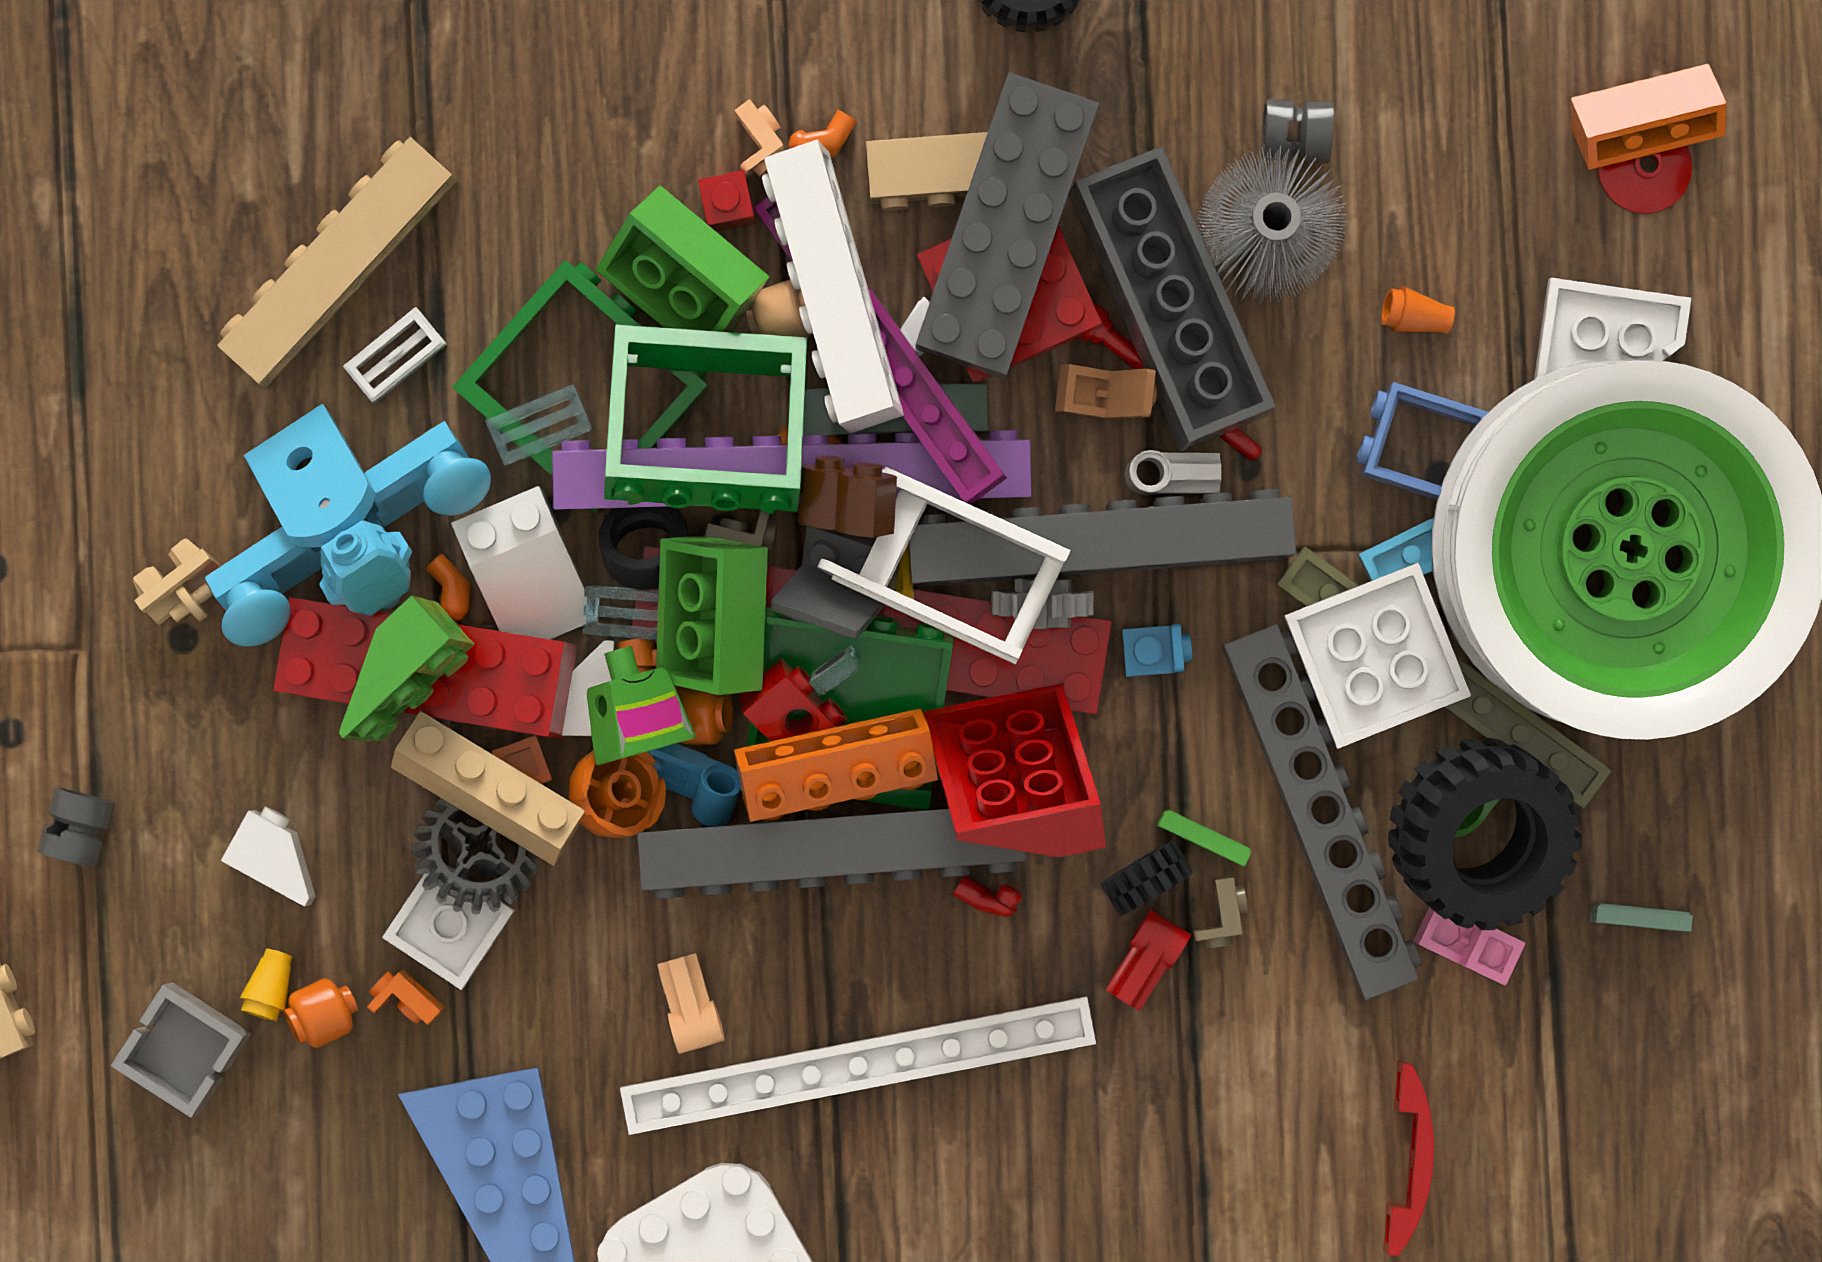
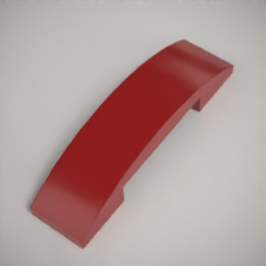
M1397 1061L1394 1109L1399 1112L1412 1113L1406 1204L1387 1203L1383 1251L1388 1256H1399L1416 1230L1428 1199L1434 1165V1134L1429 1104L1419 1076L1413 1065L1406 1061Z

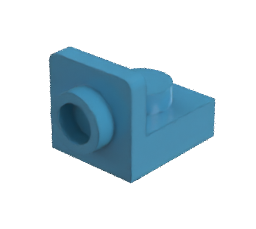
M1181 624L1121 630L1125 677L1184 672V662H1192L1190 633L1181 634Z

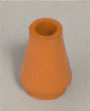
M1402 286L1399 290L1390 288L1383 302L1381 323L1391 327L1392 332H1439L1448 334L1454 322L1455 308L1444 305L1405 286Z

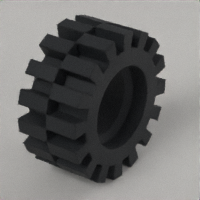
M1172 840L1119 870L1101 882L1100 885L1118 915L1123 916L1182 882L1185 878L1192 875L1193 871L1175 841Z

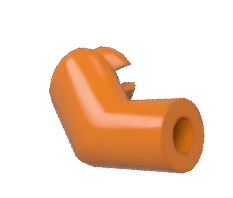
M837 110L824 131L806 133L803 130H799L793 133L789 139V149L818 139L829 151L832 159L839 153L857 121L846 113Z
M442 553L426 567V570L442 586L440 606L457 624L459 621L464 620L469 612L471 585L464 575Z

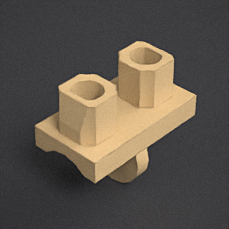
M183 539L171 548L168 554L177 566L176 569L163 577L160 571L152 566L145 568L133 577V583L139 594V597L134 601L140 610L147 613L158 625L171 616L178 622L190 612L200 622L208 616L202 603L210 598L213 593L205 577L221 567V565L203 548L199 549L188 539Z

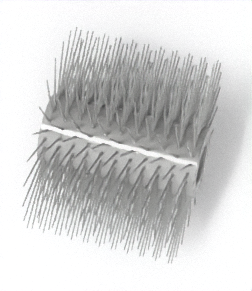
M1281 146L1279 164L1277 151V166L1275 153L1274 178L1271 149L1270 169L1267 151V171L1266 155L1264 157L1263 148L1264 162L1261 158L1259 163L1258 159L1259 169L1254 158L1257 174L1252 160L1251 166L1247 157L1250 170L1246 163L1245 166L1248 175L1244 167L1242 170L1237 161L1240 172L1234 165L1235 169L1233 168V173H1230L1236 180L1230 179L1225 170L1226 177L1221 172L1226 180L1223 181L1220 178L1215 184L1218 187L1222 186L1223 189L1217 190L1215 185L1210 187L1214 192L1206 194L1207 197L1205 199L1213 203L1207 202L1204 206L1212 209L1201 208L1209 212L1201 211L1200 213L1206 215H1199L1213 219H1200L1210 222H1198L1220 224L1201 226L1214 227L1213 229H1199L1215 231L1201 232L1205 234L1219 233L1214 235L1204 234L1202 238L1218 236L1203 239V241L1209 240L1204 242L1208 243L1205 244L1206 247L1213 246L1211 247L1212 250L1208 252L1216 249L1220 250L1210 255L1212 256L1211 258H1217L1214 260L1216 265L1226 260L1218 270V275L1240 257L1228 271L1222 282L1245 256L1250 253L1229 287L1253 255L1236 293L1245 283L1250 273L1246 289L1250 291L1253 284L1255 285L1253 298L1256 297V292L1258 295L1259 290L1260 304L1262 288V301L1264 297V282L1266 298L1267 270V295L1269 287L1270 302L1271 285L1273 296V281L1275 296L1277 292L1280 294L1281 289L1283 294L1281 280L1285 293L1288 296L1284 283L1285 278L1289 292L1288 283L1296 297L1291 281L1298 294L1299 292L1293 277L1301 291L1298 282L1303 289L1304 286L1300 278L1305 285L1306 282L1310 285L1304 270L1308 269L1310 271L1309 274L1314 279L1316 278L1314 276L1315 271L1321 275L1324 269L1327 270L1326 267L1323 268L1319 265L1321 264L1320 260L1326 264L1329 262L1328 260L1324 261L1321 254L1326 255L1331 260V256L1334 257L1335 252L1327 248L1340 250L1335 248V246H1339L1328 242H1333L1334 240L1332 239H1341L1335 237L1341 235L1327 232H1345L1331 230L1343 228L1319 226H1345L1326 223L1347 222L1328 220L1342 218H1323L1347 215L1338 213L1323 215L1333 213L1329 211L1344 208H1333L1339 206L1335 204L1322 207L1333 203L1326 202L1343 197L1329 199L1325 202L1321 201L1331 196L1329 194L1338 190L1336 189L1330 193L1325 192L1327 188L1324 185L1315 191L1327 173L1300 195L1320 168L1295 196L1291 197L1313 162L1288 196L1305 158L1297 167L1290 180L1299 150L1286 168L1288 152L1287 157L1285 153V158L1283 156V160L1280 161ZM1264 163H1265V168H1266V176H1265V172H1264ZM1243 181H1244V182L1246 183V185L1248 186L1250 192H1249V191L1247 190V188L1245 187ZM1235 185L1242 191V193L1237 190ZM1229 187L1234 189L1241 197L1236 195ZM1229 192L1234 194L1237 197V199L1233 198ZM1226 196L1232 198L1235 202L1230 201ZM1223 200L1232 203L1234 206L1227 204ZM1222 204L1228 205L1232 209L1226 208ZM1221 209L1228 210V211H1230L1231 213L1225 212V211H1223V210H1221ZM1264 221L1273 223L1277 231L1268 228ZM1308 242H1312L1318 245L1319 247L1313 246ZM1307 245H1309V246L1315 248V249L1318 250V251H1315V250H1313V249H1310ZM1306 249L1312 251L1316 256L1310 254ZM1303 252L1309 254L1312 259L1307 257ZM1300 254L1305 256L1309 260V262L1304 260ZM1291 260L1295 263L1297 269L1294 267ZM1275 276H1276V280H1277V289H1276V284H1275Z

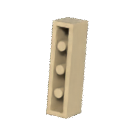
M988 132L866 141L871 204H880L883 211L909 208L908 201L927 200L928 207L956 205V198L966 197Z
M421 711L394 751L391 768L555 866L576 833L585 810Z

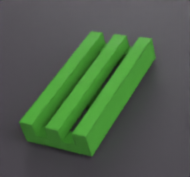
M1167 809L1162 811L1156 826L1240 866L1245 867L1251 855V848Z

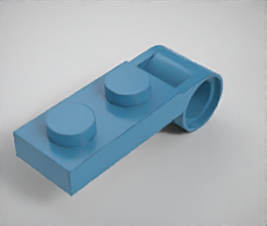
M678 743L647 751L657 764L653 766L657 771L658 778H664L666 789L693 799L691 812L699 822L707 826L717 827L723 826L731 820L741 792L739 775L736 769Z

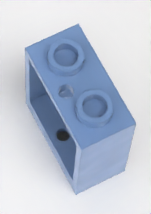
M1392 382L1387 386L1386 392L1378 390L1374 399L1370 417L1377 419L1372 437L1364 435L1356 457V462L1363 464L1360 476L1438 500L1442 486L1378 466L1397 403L1400 402L1474 426L1473 429L1489 412Z

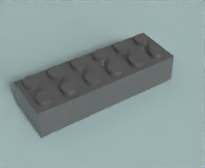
M1008 72L915 344L916 350L1006 380L1096 117L1099 102Z
M1158 147L1076 180L1070 190L1069 197L1144 369H1152L1156 372L1157 400L1180 452L1267 417L1276 405L1163 147Z

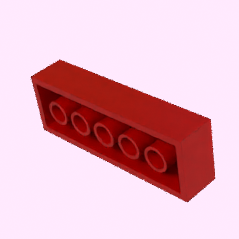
M289 597L290 617L283 630L273 691L349 704L375 630L391 613L377 611L373 615L368 616L352 612L347 606ZM458 625L475 644L466 652V655L469 657L467 662L452 675L446 676L443 674L431 685L434 690L424 703L415 709L408 707L402 712L418 715L421 711L431 718L562 739L578 645Z

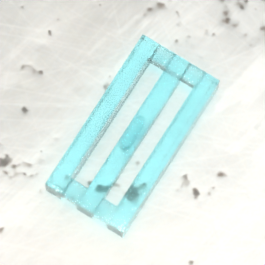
M574 384L485 420L504 466L561 443V441H567L592 430ZM568 399L571 403L566 408L503 434L500 433V427ZM576 415L579 423L508 452L505 444Z
M592 585L584 587V597H587V605L584 606L586 624L583 625V634L657 640L658 628L598 623V617L658 621L657 610L599 606V598L658 602L659 591Z

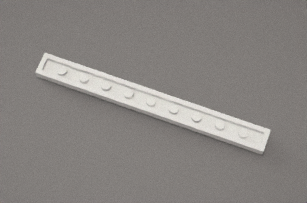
M1085 996L622 1086L620 1091L628 1133L631 1135L1094 1045L1096 1040L1088 999Z

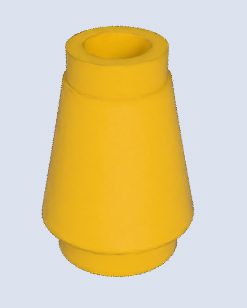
M265 949L263 957H261L240 996V999L244 1000L240 1011L261 1019L277 1022L280 1012L286 1009L291 970L290 964L293 956L280 951Z

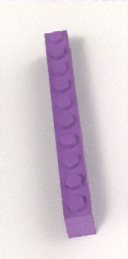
M990 430L989 440L980 441L1006 475L1007 479L981 498L1031 497L1030 440L1018 439L1017 430ZM914 432L895 433V442H876V433L847 434L848 443L829 444V435H803L801 466L814 464L817 456L843 457L844 465L851 467L855 463H876L882 465V469L888 467L956 499H962ZM753 436V445L734 446V437H706L705 447H686V438L657 439V448H638V439H622L621 464L785 475L787 445H781V436ZM590 440L561 441V450H551L554 509L667 506L664 503L640 502L628 505V501L604 499L607 449H590Z

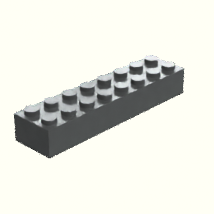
M1279 489L1251 491V494L1247 495V500L1232 501V493L1203 495V498H1200V504L1188 505L1184 503V496L1156 498V501L1153 502V507L1137 508L1136 500L1112 501L1106 505V511L1089 512V504H1069L1060 506V509H1058L1059 514L1042 516L1041 507L1012 509V518H1002L1011 524L1070 550L1058 577L1286 560L1296 555L1292 497L1280 498ZM985 511L993 515V511ZM945 514L921 516L909 541L913 588L1015 580V578H1035L1045 559L1044 556L969 522L946 523Z
M949 809L637 833L641 891L653 890V899L685 896L684 887L701 886V895L728 894L732 892V884L749 883V892L778 890L779 880L796 879L797 888L820 887L827 885L826 877L844 875L845 884L874 882V873L892 872L893 881L921 879V869L940 868L941 877L969 875V866L987 864L988 873L1017 871V862L1027 861L1026 852L957 841Z

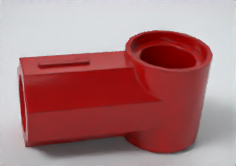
M1150 909L1129 942L1131 948L1108 981L1105 990L1140 1011L1165 970H1170L1177 961L1191 934Z

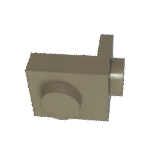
M1234 877L1212 879L1219 926L1191 930L1193 940H1204L1205 948L1233 945L1232 936L1243 934L1240 914L1248 913L1244 885L1236 886Z

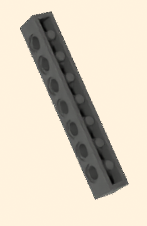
M1275 624L1221 646L1360 997L1368 1000L1418 980L1415 968L1422 966L1420 957L1413 941L1410 939L1404 942L1397 925L1404 922L1401 909L1394 895L1386 898L1380 883V879L1386 877L1383 864L1376 851L1369 853L1362 837V835L1369 833L1367 824L1360 808L1355 807L1351 809L1344 792L1351 789L1349 779L1341 762L1333 765L1327 747L1333 745V740L1325 720L1322 718L1316 721L1309 703L1316 701L1315 694L1306 674L1298 677L1292 662L1293 658L1298 657V652L1288 630L1280 632L1278 624ZM1265 664H1274L1283 673V683L1276 691H1268L1259 683L1258 674ZM1284 708L1294 709L1301 718L1300 728L1293 735L1281 733L1276 726L1277 714ZM1302 752L1313 754L1318 761L1317 773L1308 780L1300 778L1294 771V760ZM1320 796L1329 797L1336 806L1334 818L1325 824L1317 822L1311 813L1313 802ZM1339 840L1347 841L1352 846L1354 853L1351 863L1343 868L1334 866L1329 859L1330 847ZM1362 884L1370 891L1371 902L1365 910L1354 912L1347 904V893L1353 886ZM1374 929L1383 930L1389 940L1386 951L1378 956H1371L1364 946L1366 935Z

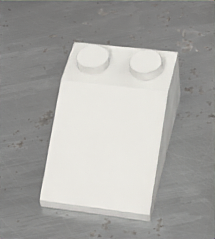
M540 486L451 523L468 565L499 631L551 640L598 620V616L545 491Z

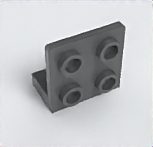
M807 526L802 566L774 596L771 601V610L787 615L795 621H804L831 630L839 636L858 638L885 604L833 581L831 575L820 570L817 566L822 558L859 575L877 537L854 536L836 530ZM899 563L887 588L895 592Z

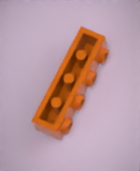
M921 708L734 749L742 796L750 822L757 820L773 821L783 817L785 814L806 809L822 810L833 803L851 799L867 800L875 797L878 793L896 789L912 790L923 786L925 783L938 780L931 734Z

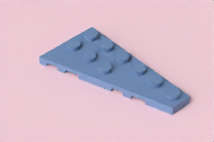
M540 1067L398 1094L490 1262H576Z

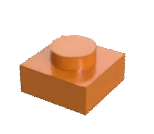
M538 735L491 751L492 755L540 784L553 780Z

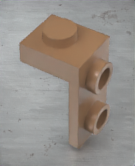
M1072 364L1060 365L1055 412L1103 420L1150 417L1152 407L1157 398L1156 372L1146 368L1107 371Z

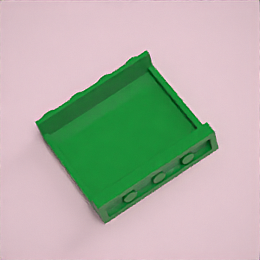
M766 607L763 673L782 658L793 670L799 666L811 678L813 671L850 646L847 656L813 679L816 685L814 691L824 702L831 698L846 714L848 720L844 722L845 725L920 708L923 712L944 707L954 636L926 623H918L917 629L898 626V620L876 616L858 638L836 635L831 630L804 621H795L787 615ZM795 709L786 717L791 720H799L805 717L808 711ZM750 721L746 747L771 742ZM933 781L912 790L896 789L878 793L875 797L862 801L929 810Z

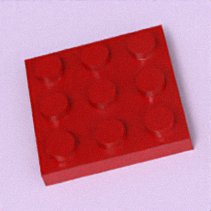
M1059 225L1010 368L1084 336L1097 328L1104 327ZM951 239L917 254L932 291H934ZM966 367L974 384L993 377Z

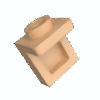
M749 99L735 109V114L760 150L744 161L740 168L745 171L747 179L755 173L759 178H762V175L768 174L764 158L785 151L783 143L775 134V131L781 127L765 105L757 109Z

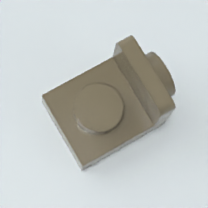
M760 510L755 534L747 533L748 524L721 518L719 526L708 523L705 536L772 549L778 522L770 520L772 514Z

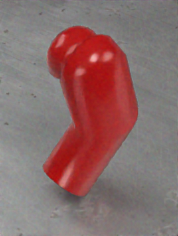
M966 875L961 877L952 893L953 896L978 911L1007 918L1018 911L1016 906L1022 900L1021 892L1010 884L1000 885L998 892L995 893Z

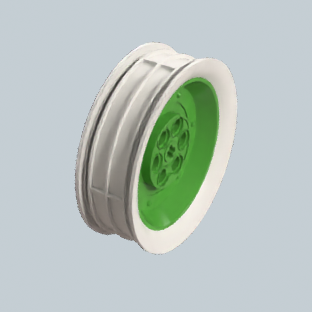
M1607 360L1582 363L1543 375L1518 388L1500 401L1480 420L1461 445L1443 480L1432 526L1431 555L1435 586L1446 621L1459 646L1471 663L1487 680L1527 709L1549 719L1563 722L1593 734L1620 739L1648 740L1666 738L1705 728L1740 711L1769 688L1793 661L1806 640L1817 616L1822 600V494L1814 471L1791 432L1769 408L1733 382L1711 372L1689 365L1666 361ZM1618 489L1624 497V505L1619 513L1611 515L1606 508L1605 500L1610 491ZM1663 499L1669 506L1670 514L1667 521L1658 526L1653 521L1651 512L1655 503ZM1585 524L1591 531V541L1585 549L1578 550L1572 541L1573 533L1578 526ZM1622 540L1636 545L1634 555L1620 551ZM1677 545L1682 551L1683 561L1677 570L1671 572L1665 564V555L1671 547ZM1599 570L1604 576L1605 585L1599 594L1592 596L1587 591L1586 580L1589 574ZM1645 581L1650 587V598L1646 604L1637 606L1632 599L1633 588L1637 583Z

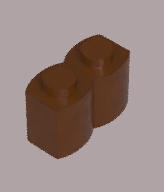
M817 456L814 464L801 466L797 523L861 537L874 538L894 534L897 476L882 472L883 466L880 464L855 463L851 467L844 465L843 457Z

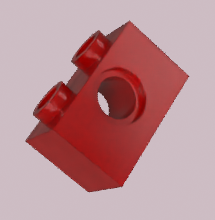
M782 658L763 673L762 690L739 694L742 713L770 741L845 725L844 722L848 720L846 714L834 700L828 698L824 702L814 691L816 689L813 680L810 681V676L801 667L797 666L793 670ZM795 709L808 711L807 715L799 720H791L786 717Z

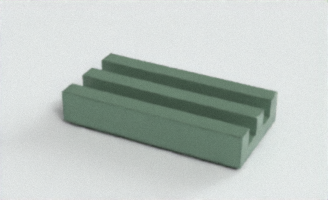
M1593 903V905H1590L1589 921L1596 923L1691 932L1693 915H1690L1689 912Z

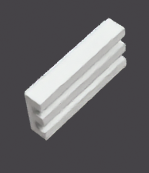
M415 307L343 367L372 403L375 404L443 349L447 343L419 309ZM417 322L421 328L367 373L364 375L360 373L358 369ZM429 337L431 339V343L373 389L370 385L371 382L425 338Z

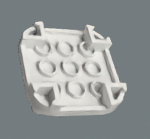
M724 1162L705 1168V1170L620 1218L609 1228L597 1251L598 1262H813L771 1190L770 1184L760 1172H756L742 1164Z

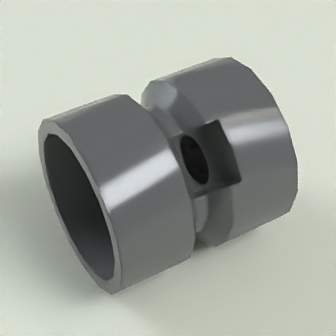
M1266 98L1261 142L1266 160H1268V151L1270 161L1271 149V161H1273V157L1275 161V153L1277 161V151L1279 161L1281 146L1280 161L1283 160V156L1285 158V153L1287 157V152V161H1289L1299 150L1298 155L1301 161L1305 158L1304 162L1329 163L1333 139V102L1306 100L1302 107H1296L1293 100ZM1288 121H1298L1297 141L1287 140Z
M55 787L48 813L53 818V823L44 826L37 852L66 862L97 868L104 846V841L99 837L100 831L109 828L116 803L85 793Z

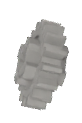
M1015 578L1014 588L992 590V615L1013 616L1015 622L1035 578ZM1057 578L1033 629L1071 627V618L1094 615V591L1072 589L1071 579Z

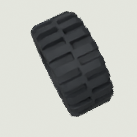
M1476 738L1462 740L1459 743L1460 749L1455 750L1450 745H1447L1436 751L1437 759L1430 764L1423 760L1414 769L1418 775L1412 783L1408 781L1403 783L1398 792L1403 799L1400 805L1394 804L1392 806L1389 818L1396 825V829H1390L1388 832L1389 847L1396 852L1393 854L1392 861L1396 871L1404 877V883L1442 918H1449L1455 925L1467 929L1474 927L1475 924L1481 931L1496 930L1499 922H1502L1507 927H1511L1523 922L1522 915L1529 912L1532 916H1535L1546 907L1543 902L1551 895L1556 898L1564 889V886L1560 884L1566 874L1569 876L1573 874L1577 861L1572 858L1573 851H1580L1582 834L1574 829V827L1580 826L1582 822L1579 808L1572 804L1574 795L1569 787L1559 779L1556 773L1525 749L1515 744L1508 745L1503 740L1487 738L1484 740V744ZM1505 798L1514 799L1517 814L1516 825L1513 835L1504 850L1493 860L1481 866L1467 869L1455 868L1453 844L1456 833L1465 818L1476 808L1489 801Z

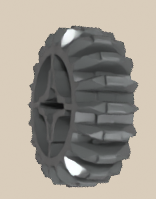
M438 798L436 801L437 811L426 809L422 817L426 825L416 826L414 836L420 841L414 843L411 849L412 855L422 858L415 863V873L429 874L423 881V888L431 890L439 886L440 889L436 896V901L443 903L448 896L455 898L453 904L455 912L461 911L464 902L471 903V911L474 915L480 914L483 902H487L492 912L499 911L501 906L500 897L509 904L515 903L518 897L516 889L526 892L531 885V881L527 876H535L537 874L539 865L532 859L538 856L510 840L514 850V864H511L504 859L505 853L496 845L495 841L499 834L497 831L485 824L477 828L468 827L461 822L456 825L455 823L475 818L444 799ZM440 836L449 842L448 848L458 858L452 871L446 867L441 859L438 849V839ZM487 838L484 852H479L476 856H472L466 863L469 848H476L477 845H481ZM475 873L486 874L492 879L495 876L499 877L488 882H471L466 880Z

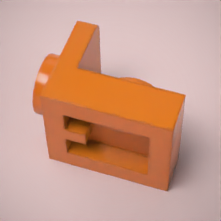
M405 969L398 972L395 976L388 971L369 991L374 999L367 1008L372 1013L380 1011L395 995L400 999L396 1004L397 1008L416 1024L422 1019L428 1025L434 1022L446 1009L436 997Z

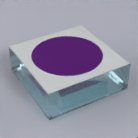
M851 645L812 672L811 685L819 695L826 694L858 671L860 656Z

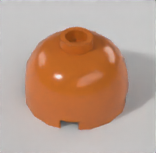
M592 750L577 762L570 776L568 798L570 802L585 810L580 824L596 836L611 839H621L636 835L655 824L665 806L666 785L664 778H658L657 771L653 766L657 763L652 755L644 752L596 765L594 750Z

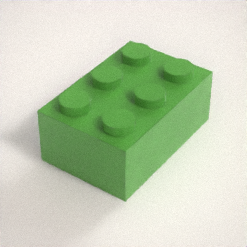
M661 185L629 213L595 269L664 328L733 332L770 277Z
M705 535L661 539L656 669L665 668L673 685L716 695L762 690L768 547Z

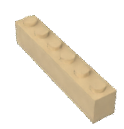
M409 137L404 144L400 140L396 141L384 153L380 160L384 165L372 178L365 175L354 185L348 194L352 200L340 213L336 210L331 211L316 229L320 233L319 236L308 247L302 244L295 249L284 263L288 269L276 282L272 279L265 282L252 298L256 304L244 317L240 314L235 315L221 330L220 335L223 339L217 346L261 386L267 388L457 182L453 175L412 137Z

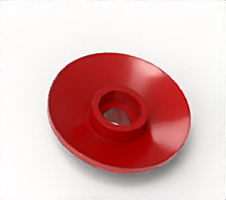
M1688 146L1647 155L1653 158L1656 163L1655 171L1651 173L1641 169L1640 160L1642 157L1598 167V177L1604 192L1617 206L1633 213L1652 214L1669 208L1682 197L1691 180L1692 158Z

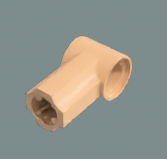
M697 953L657 964L663 990L670 1008L668 1020L678 1053L682 1054L724 1042L725 1036L714 1000L710 1001Z

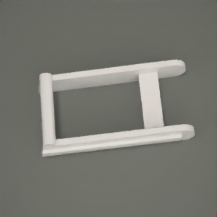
M888 467L882 469L884 473L897 476L896 490L899 493L895 506L894 534L877 537L859 575L822 558L817 568L831 575V579L839 584L1016 664L1070 550ZM927 504L1045 557L1005 642L887 588Z

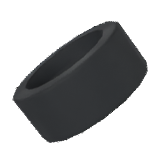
M669 506L613 508L604 517L599 529V547L603 565L612 579L624 587L637 590L659 588L660 555L651 559L636 560L619 553L617 545L628 533L640 528L653 527L669 533L672 538L689 537L687 522L678 508Z

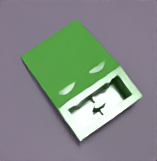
M411 595L376 628L339 730V734L343 739L371 742L374 739L376 742L383 740L396 729L399 724L396 718L408 707L411 709L417 708L431 696L434 691L431 685L443 674L446 676L452 675L467 662L469 657L466 655V652L475 644L438 602Z

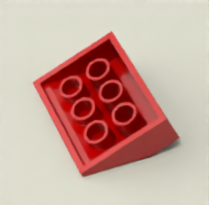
M1063 683L923 711L930 730L934 758L957 841L1053 857L1081 854L1087 851L1106 848L1101 802Z

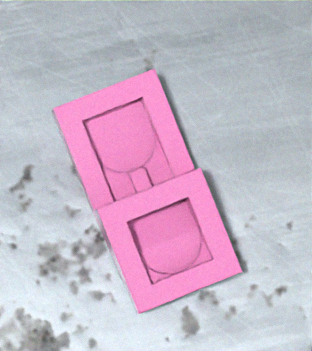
M1430 907L1413 939L1414 943L1505 986L1526 944L1498 929L1481 931L1475 924L1474 927L1469 929L1455 925L1449 918H1442Z

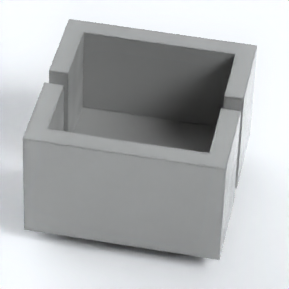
M171 982L162 985L140 1019V1022L146 1026L155 1024L152 1031L145 1026L134 1029L111 1064V1067L192 1118L201 1114L224 1077L216 1072L221 1073L230 1069L252 1033L177 984Z

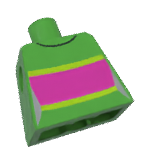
M632 646L604 653L611 681L590 687L586 693L596 765L696 738L693 727L665 668L661 667L639 673Z

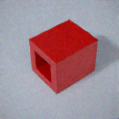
M744 170L698 179L706 222L713 230L719 232L756 224Z

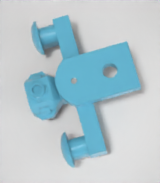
M321 404L244 454L282 527L205 577L216 600L226 610L221 624L224 636L230 642L244 647L262 645L277 637L287 625L290 617V605L283 593L321 568L323 578L319 585L331 605H346L350 611L368 616L381 609H389L395 606L401 596L410 590L411 570L409 569L410 563L408 560L412 550L400 532H386L384 527L424 501L430 510L445 516L459 515L473 509L485 498L489 491L491 474L488 467L478 459L469 458L460 441L446 422L443 421L364 473L327 408ZM312 457L306 467L296 470L301 461Z

